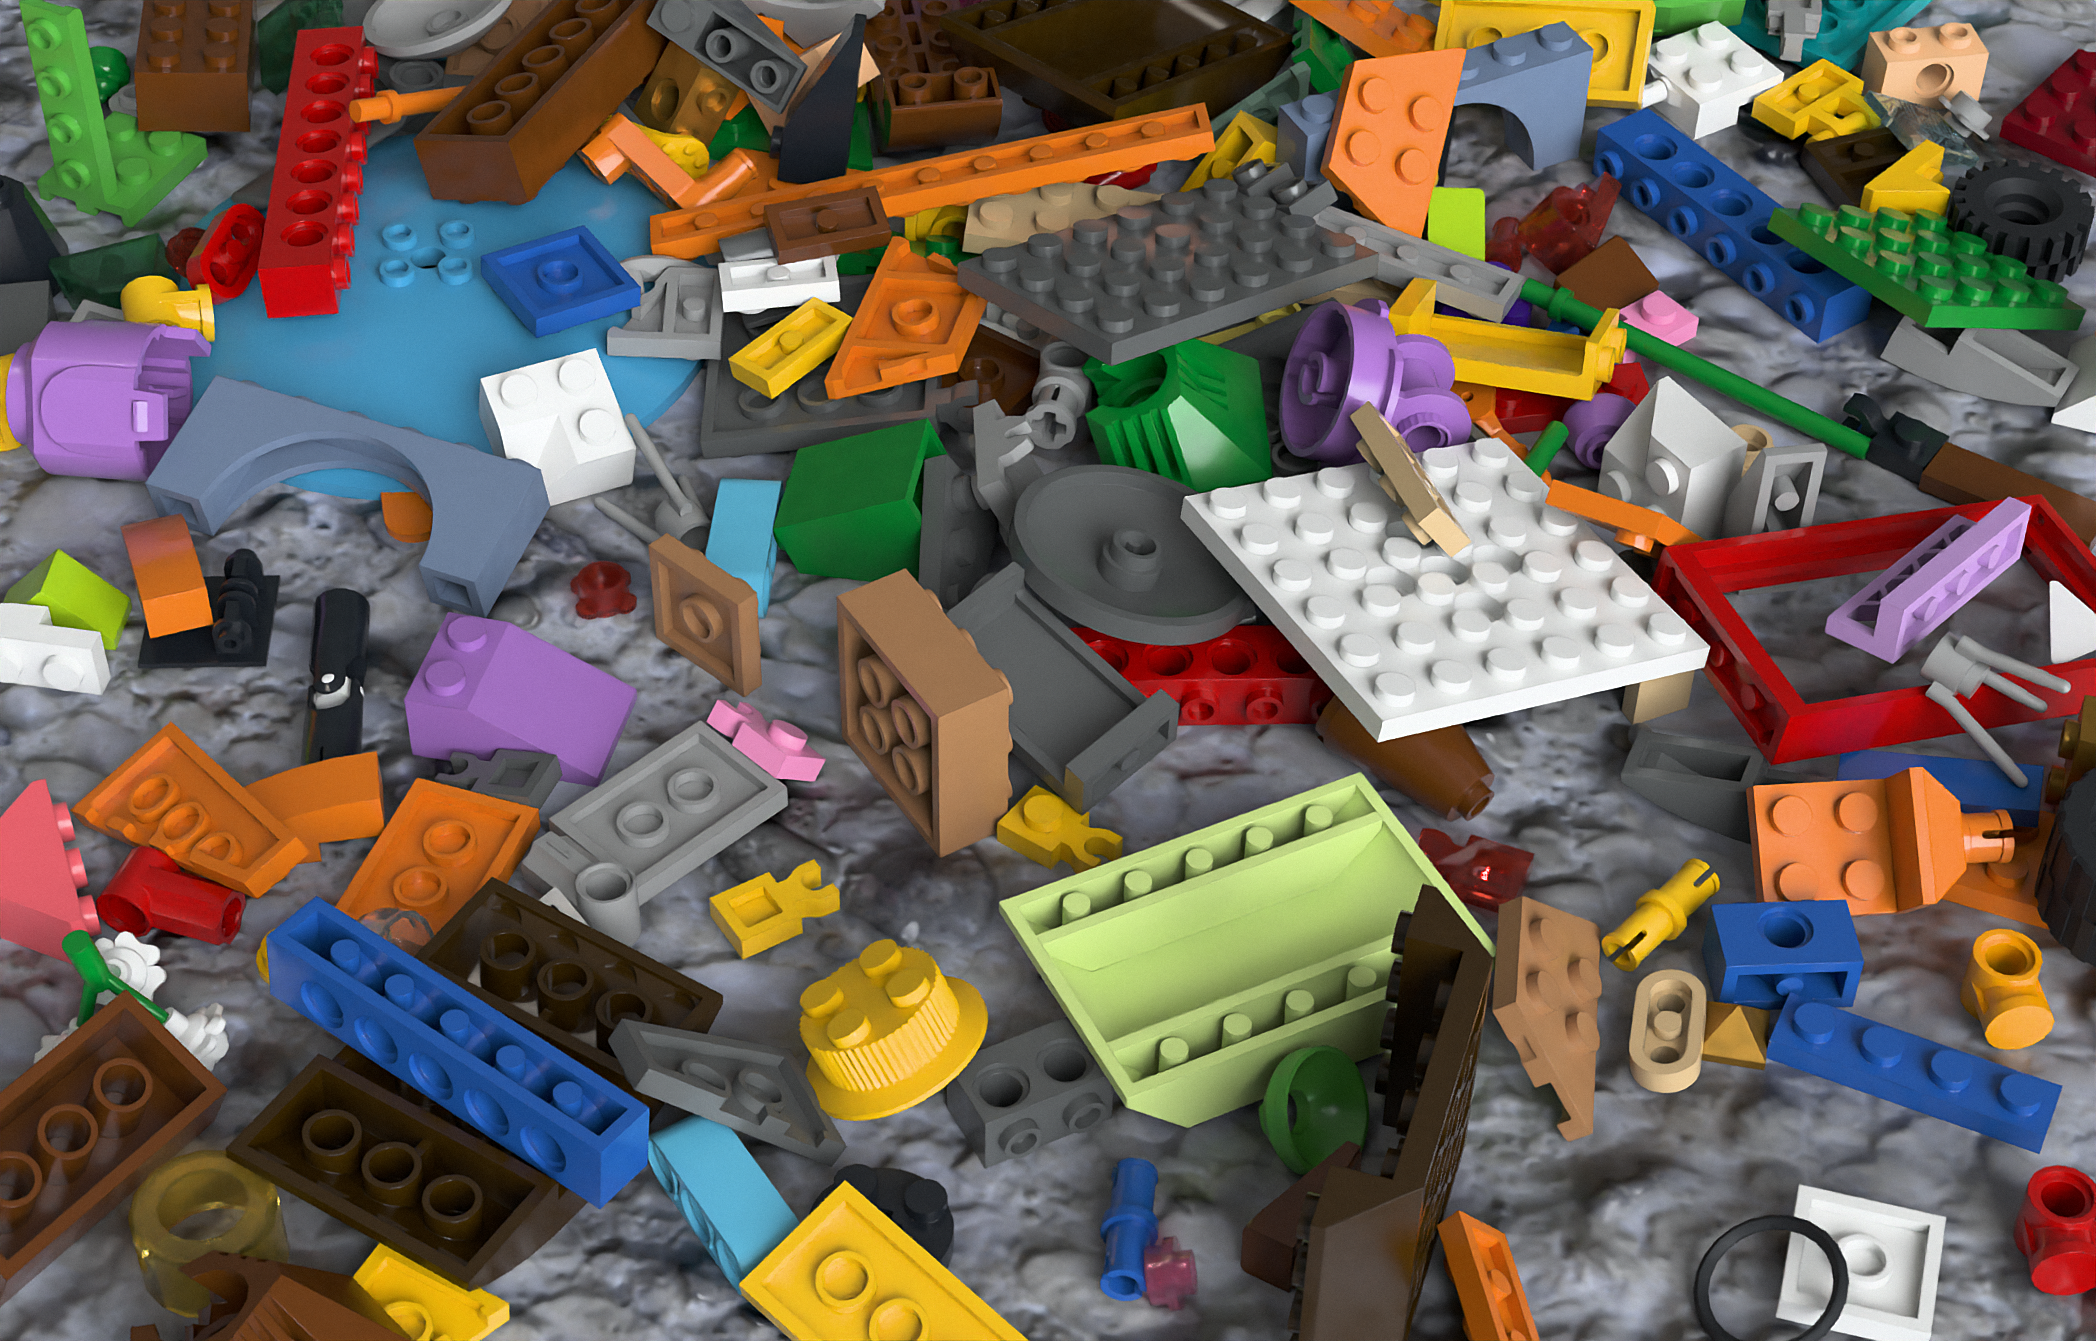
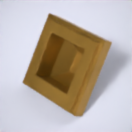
M1706 1001L1707 1014L1702 1060L1764 1070L1770 1011L1738 1004Z

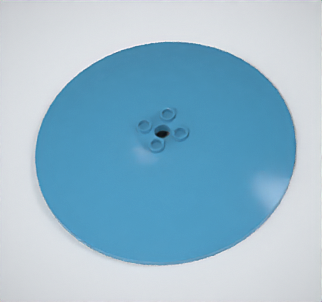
M418 134L389 137L367 150V165H361L364 192L363 195H357L360 222L358 226H353L355 257H348L351 269V288L342 290L339 314L267 318L257 270L240 296L226 303L213 305L215 339L214 342H209L212 345L210 357L189 356L193 382L192 410L215 375L237 381H253L264 389L292 397L297 395L304 396L319 405L343 412L356 411L366 415L371 420L398 428L411 427L426 436L450 443H466L481 452L494 455L479 417L481 378L596 348L624 419L628 413H633L643 429H645L661 417L685 393L706 359L686 360L683 358L607 356V332L612 326L622 329L632 318L631 309L562 330L559 333L535 338L481 275L482 255L582 225L588 228L618 262L634 256L653 255L650 242V216L671 212V210L635 176L625 172L609 186L595 177L575 152L565 162V166L556 172L538 191V195L525 204L508 205L505 201H479L472 204H462L458 200L433 199L413 143V139ZM231 197L216 206L192 227L175 246L157 276L172 280L178 286L179 291H192L186 274L188 259L213 218L218 213L235 205ZM268 209L258 210L266 219ZM704 255L690 261L707 268L717 269V266L708 263ZM430 265H435V266H437V267L428 268V269L422 268V267L430 266ZM643 282L645 293L651 291L655 286V282ZM351 468L317 470L296 475L279 482L311 492L381 501L380 492H415L391 477L376 472Z

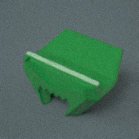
M1192 338L1113 366L1090 356L1082 367V371L1094 383L1099 395L1097 399L1099 406L1085 413L1102 465L1123 466L1151 472L1181 483L1198 493L1211 492L1223 487L1232 488L1259 483L1274 478L1258 359Z

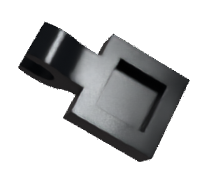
M1854 393L1843 408V411L1856 418L1848 416L1842 422V425L1872 438L1865 459L1918 485L1922 472L1950 438L1949 435L1926 425L1924 422L1913 419L1898 411L1890 420L1886 419L1879 405L1872 398L1861 393Z

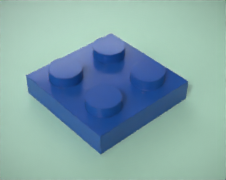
M585 225L481 256L482 277L535 338L559 333L562 330L599 318L609 317L615 313L640 306L641 286Z

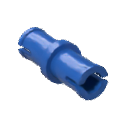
M1141 1158L1122 1159L1117 1162V1168H1112L1110 1208L1104 1212L1100 1224V1237L1106 1244L1103 1273L1100 1276V1288L1104 1294L1119 1301L1137 1300L1142 1297V1292H1147L1149 1251L1157 1242L1159 1234V1220L1153 1213L1155 1188L1158 1183V1170L1152 1163Z

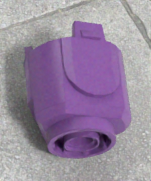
M86 319L82 322L50 321L36 335L32 342H26L20 346L11 362L6 385V412L11 432L20 444L27 445L31 455L49 474L146 482L192 412L193 382L189 356L210 357L212 345L197 329L181 328L177 325H172L171 327L162 323Z

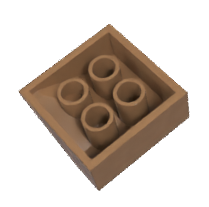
M906 568L836 596L842 738L939 858L996 834L997 823L1008 813V799L1012 797V785L1008 777V753L1013 749L1012 737L1009 732V706L1013 703V692L1005 674L999 668L992 669L978 653L968 631L964 628L958 629L943 612L940 601L935 593L930 589L924 590Z

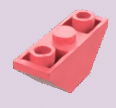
M44 778L31 782L0 817V938L72 964L62 948L63 939L69 933L76 930H84L90 937L102 934L92 894L82 897L77 896L76 890L88 887L89 884L79 847L65 850L63 843L76 840L66 801L52 805L46 779Z

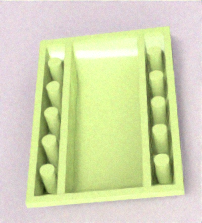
M1362 772L999 902L1000 914L1126 1108L1186 1128L1264 1099L1267 1085L1275 1069L1288 1054L1297 1049L1328 1045L1343 1051L1354 1063L1387 1051V1049L1380 1048L1381 1033L1389 1006L1397 1007V1004L1385 1001L1386 989L1395 958L1403 959L1402 955L1391 953L1394 930L1401 910L1414 912L1422 884L1434 886L1440 890L1493 957L1492 971L1495 969L1496 946Z

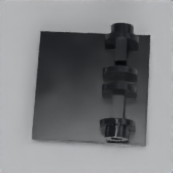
M247 548L236 550L225 560V576H203L214 624L151 639L145 624L138 668L267 666L281 581L280 575H264L263 565L254 551Z

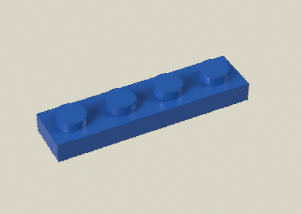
M1792 992L1788 995L1770 1037L1766 1055L1767 1059L2040 1154L2063 1087Z

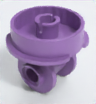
M1366 298L1352 306L1335 301L1320 305L1313 311L1300 329L1284 370L1279 401V421L1282 438L1287 449L1295 456L1321 462L1322 469L1367 462L1355 445L1363 437L1349 416L1368 400L1398 430L1413 453L1423 452L1429 448H1444L1466 444L1471 433L1472 423L1465 402L1457 394L1450 391L1455 378V366L1449 350L1440 341L1426 335L1404 334L1396 336L1393 326L1388 319L1389 308L1385 301Z

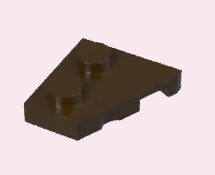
M1894 124L1803 144L1800 163L1838 208L1840 205H1851L1860 208L1864 186L1917 147L1918 144L1900 124Z

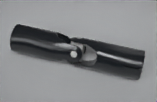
M334 588L325 591L316 598L313 605L309 669L314 678L313 685L308 687L300 766L336 757L361 754L363 685L367 672L371 611L365 596L355 590Z

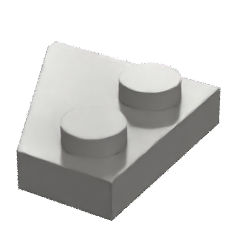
M668 267L657 278L654 288L641 295L640 306L631 308L632 318L622 329L612 326L607 332V356L721 360L724 311L719 269Z

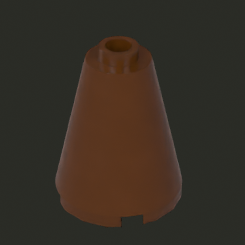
M1336 694L1325 706L1316 723L1315 730L1320 734L1317 738L1327 749L1448 822L1455 821L1461 816L1466 821L1472 820L1488 806L1494 797V792L1490 789V786L1494 781L1495 775L1461 723L1377 742Z

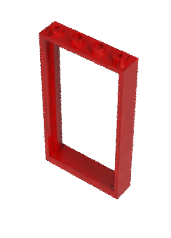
M2042 494L2015 497L2014 499L2032 506L2021 551L2023 557L2048 586L2051 581L2061 583L2096 614L2095 555ZM2005 499L1663 547L1650 588L1710 646L1705 667L1700 669L1770 765L1967 733L1944 707L1925 696L1932 684L1805 704L1723 593L1888 569L1956 514L1977 523ZM2096 658L2036 667L2068 681L2071 689L2067 693H2060L2048 687L2040 686L2008 672L1997 673L2045 701L2048 708L2043 713H2038L2024 704L2018 703L1983 682L1970 699H1967L1960 693L1955 698L1984 730L2079 714L2084 696L2096 697Z

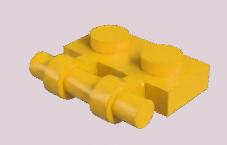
M1822 58L1754 98L1751 116L1791 140L1808 132L1813 136L1806 141L1807 144L1876 129L1880 126L1882 119L1888 116L1891 111L1889 110V102L1887 104L1881 103V101L1887 100L1886 98L1878 97L1870 101L1862 96L1863 80ZM1838 113L1839 115L1843 116L1844 118L1838 119L1837 117H1835V116H1833V115H1835V114Z

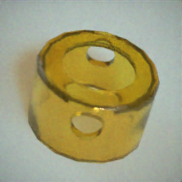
M202 1149L174 1157L152 1171L133 1195L128 1214V1223L145 1288L162 1308L187 1318H198V1309L203 1310L211 1303L210 1293L207 1288L178 1271L179 1267L211 1250L284 1263L288 1261L290 1246L275 1184L226 1158V1150ZM212 1209H240L245 1211L237 1224L220 1236L205 1240H184L169 1233L172 1227L194 1214Z

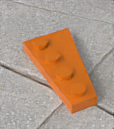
M171 721L70 809L75 817L90 829L135 848L145 846L157 849L172 858L178 866L256 899H259L272 886L284 879L290 870L310 853L295 834Z

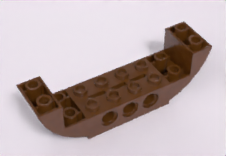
M886 0L883 11L871 19H866L864 45L881 73L866 83V94L864 97L865 102H867L868 114L878 153L994 142L998 136L1003 98L994 67H965L960 64L939 26L941 15L961 9L959 0Z

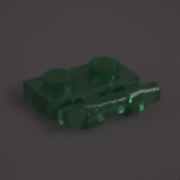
M284 0L257 22L261 84L276 96L289 86L298 30L345 27V22L340 16L344 8L343 0Z

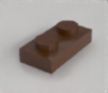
M876 186L764 206L763 221L778 266L887 246L891 240L892 231Z

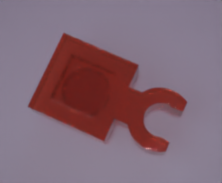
M1423 828L1419 839L1420 849L1425 855H1430L1426 857L1443 879L1449 883L1450 888L1461 902L1498 914L1499 905L1522 895L1532 873L1534 853L1473 834L1470 835L1465 847L1454 844L1452 839L1444 832L1431 828Z

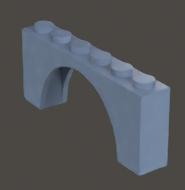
M1564 21L1547 24L1539 29L1512 37L1501 38L1495 42L1466 51L1453 107L1469 103H1488L1500 106L1505 125L1504 142L1533 171L1577 158L1580 151L1594 49ZM1340 88L1318 95H1310L1302 100L1279 106L1275 162H1288L1294 177L1303 176L1305 181L1327 180L1320 173V168ZM1332 185L1338 200L1330 206L1350 213L1353 205L1351 198L1345 192L1338 191Z
M215 375L145 482L159 518L182 513L188 529L214 536L226 519L244 502L269 486L287 478L307 472L333 468L367 470L391 477L415 491L433 511L430 540L419 563V569L430 602L482 618L488 616L550 508L541 469L522 459H505L481 452L466 443H450L426 436L411 427L398 428L371 420L366 415L356 411L343 412L319 405L304 396L297 395L292 397L264 389L253 381H237Z

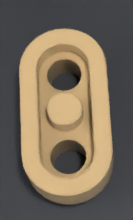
M1676 969L1660 970L1646 976L1637 987L1629 1042L1630 1072L1639 1085L1650 1091L1658 1093L1681 1091L1692 1085L1700 1074L1707 1014L1706 990L1702 982L1694 975Z

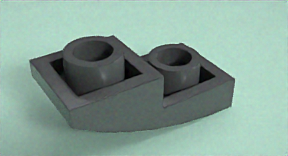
M1257 158L1238 166L1231 173L1232 181L1238 185V192L1249 197L1261 196L1271 198L1276 202V209L1288 215L1299 214L1314 217L1338 200L1329 179L1305 181L1303 176L1294 177L1288 162L1263 163L1261 158Z

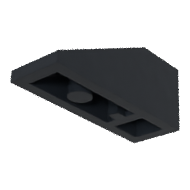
M856 13L789 105L784 126L774 125L770 158L779 159L777 180L808 184L846 176L867 15Z

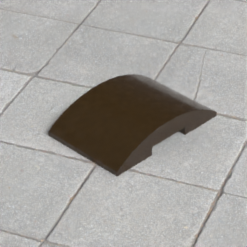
M491 877L414 956L423 964L650 1107L649 1126L666 1102L633 1089L626 1080L623 1068L608 1042L609 1037L622 1019L707 1034L723 1005V994L494 877ZM348 1044L332 1060L318 1053L225 1148L226 1158L467 1292L490 1284L524 1262L553 1238L588 1202Z

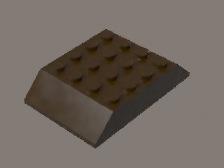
M985 0L943 14L939 22V26L960 64L965 67H994L999 87H1005L1022 96V101L1031 107L1047 109L1064 118L1066 125L1072 129L1204 102L1209 120L1273 80L1295 49L1292 35L1222 0Z

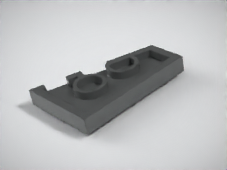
M626 1019L620 1021L608 1039L613 1052L623 1068L626 1080L635 1091L830 1167L835 1164L847 1147L829 1115L821 1109L813 1087L790 1049Z

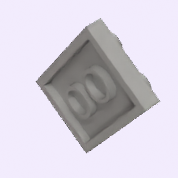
M699 720L549 818L550 831H553L558 836L567 835L601 862L614 861L629 866L636 875L640 907L788 806L787 787Z

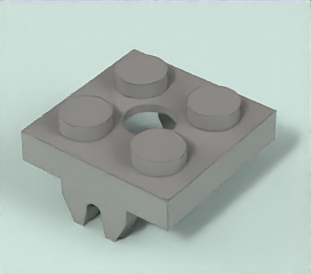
M993 399L973 407L974 434L968 437V441L976 462V474L971 476V486L980 507L983 510L991 508L997 517L1002 538L1009 548L1008 532L1016 504L1024 490L1035 480L1042 477L1044 473L1030 454L1034 449V444L1028 434L1033 431V428L1027 417L1006 416L996 400Z

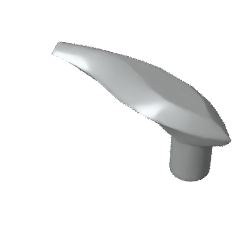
M658 254L639 255L619 261L620 265L641 286V295L645 293L643 282H655L668 267L707 268L694 262Z

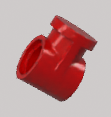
M2054 1165L2044 1167L2035 1172L2028 1182L2013 1227V1239L2017 1248L2028 1259L2033 1284L2042 1292L2052 1295L2069 1296L2084 1293L2096 1287V1183L2087 1174L2073 1167Z

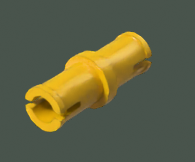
M1696 858L1688 859L1681 869L1659 889L1647 890L1636 901V910L1602 940V949L1606 957L1612 955L1620 946L1624 947L1629 944V947L1612 962L1614 966L1622 971H1634L1641 961L1664 940H1674L1685 930L1687 918L1720 889V881L1715 872L1701 884H1693L1710 868L1707 863Z

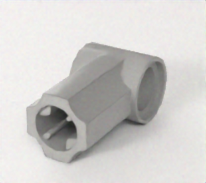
M550 831L533 841L529 854L521 862L523 879L543 895L557 886L590 927L631 947L639 939L642 932L636 875L633 870L620 862L599 861L567 835L558 836L553 831Z

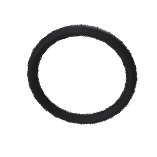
M1766 1215L1751 1218L1733 1226L1716 1239L1704 1254L1696 1271L1693 1297L1695 1312L1702 1328L1713 1341H1743L1726 1332L1713 1315L1708 1293L1712 1273L1726 1251L1740 1240L1758 1232L1788 1230L1804 1235L1815 1242L1826 1254L1832 1268V1294L1824 1313L1813 1326L1801 1335L1788 1340L1819 1341L1826 1336L1838 1321L1847 1301L1849 1287L1847 1262L1839 1245L1825 1230L1808 1220L1791 1215Z

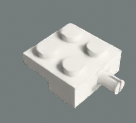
M1714 21L1651 44L1641 110L1650 105L1654 106L1695 140L1735 125L1739 106L1754 101V98L1780 84L1783 81L1784 73L1732 33L1727 27L1718 21Z

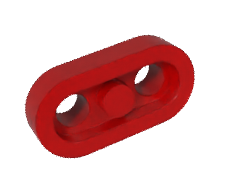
M240 203L218 213L188 259L186 274L192 290H195V285L209 284L212 305H220L240 296L257 271L266 219L256 208Z

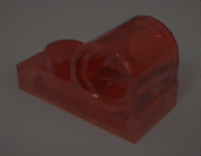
M1605 171L1589 186L1582 182L1574 189L1567 186L1556 187L1518 222L1517 232L1520 241L1547 269L1556 276L1560 275L1596 249L1622 184Z

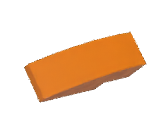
M182 513L120 526L150 639L214 624L206 584Z
M377 751L336 757L292 768L243 787L295 834L310 853L298 864L321 862V843L377 837L385 829L384 793ZM185 869V873H187V874H191V875H195V876H201V875H199V874H197V873H194V872H192V871H190V870Z

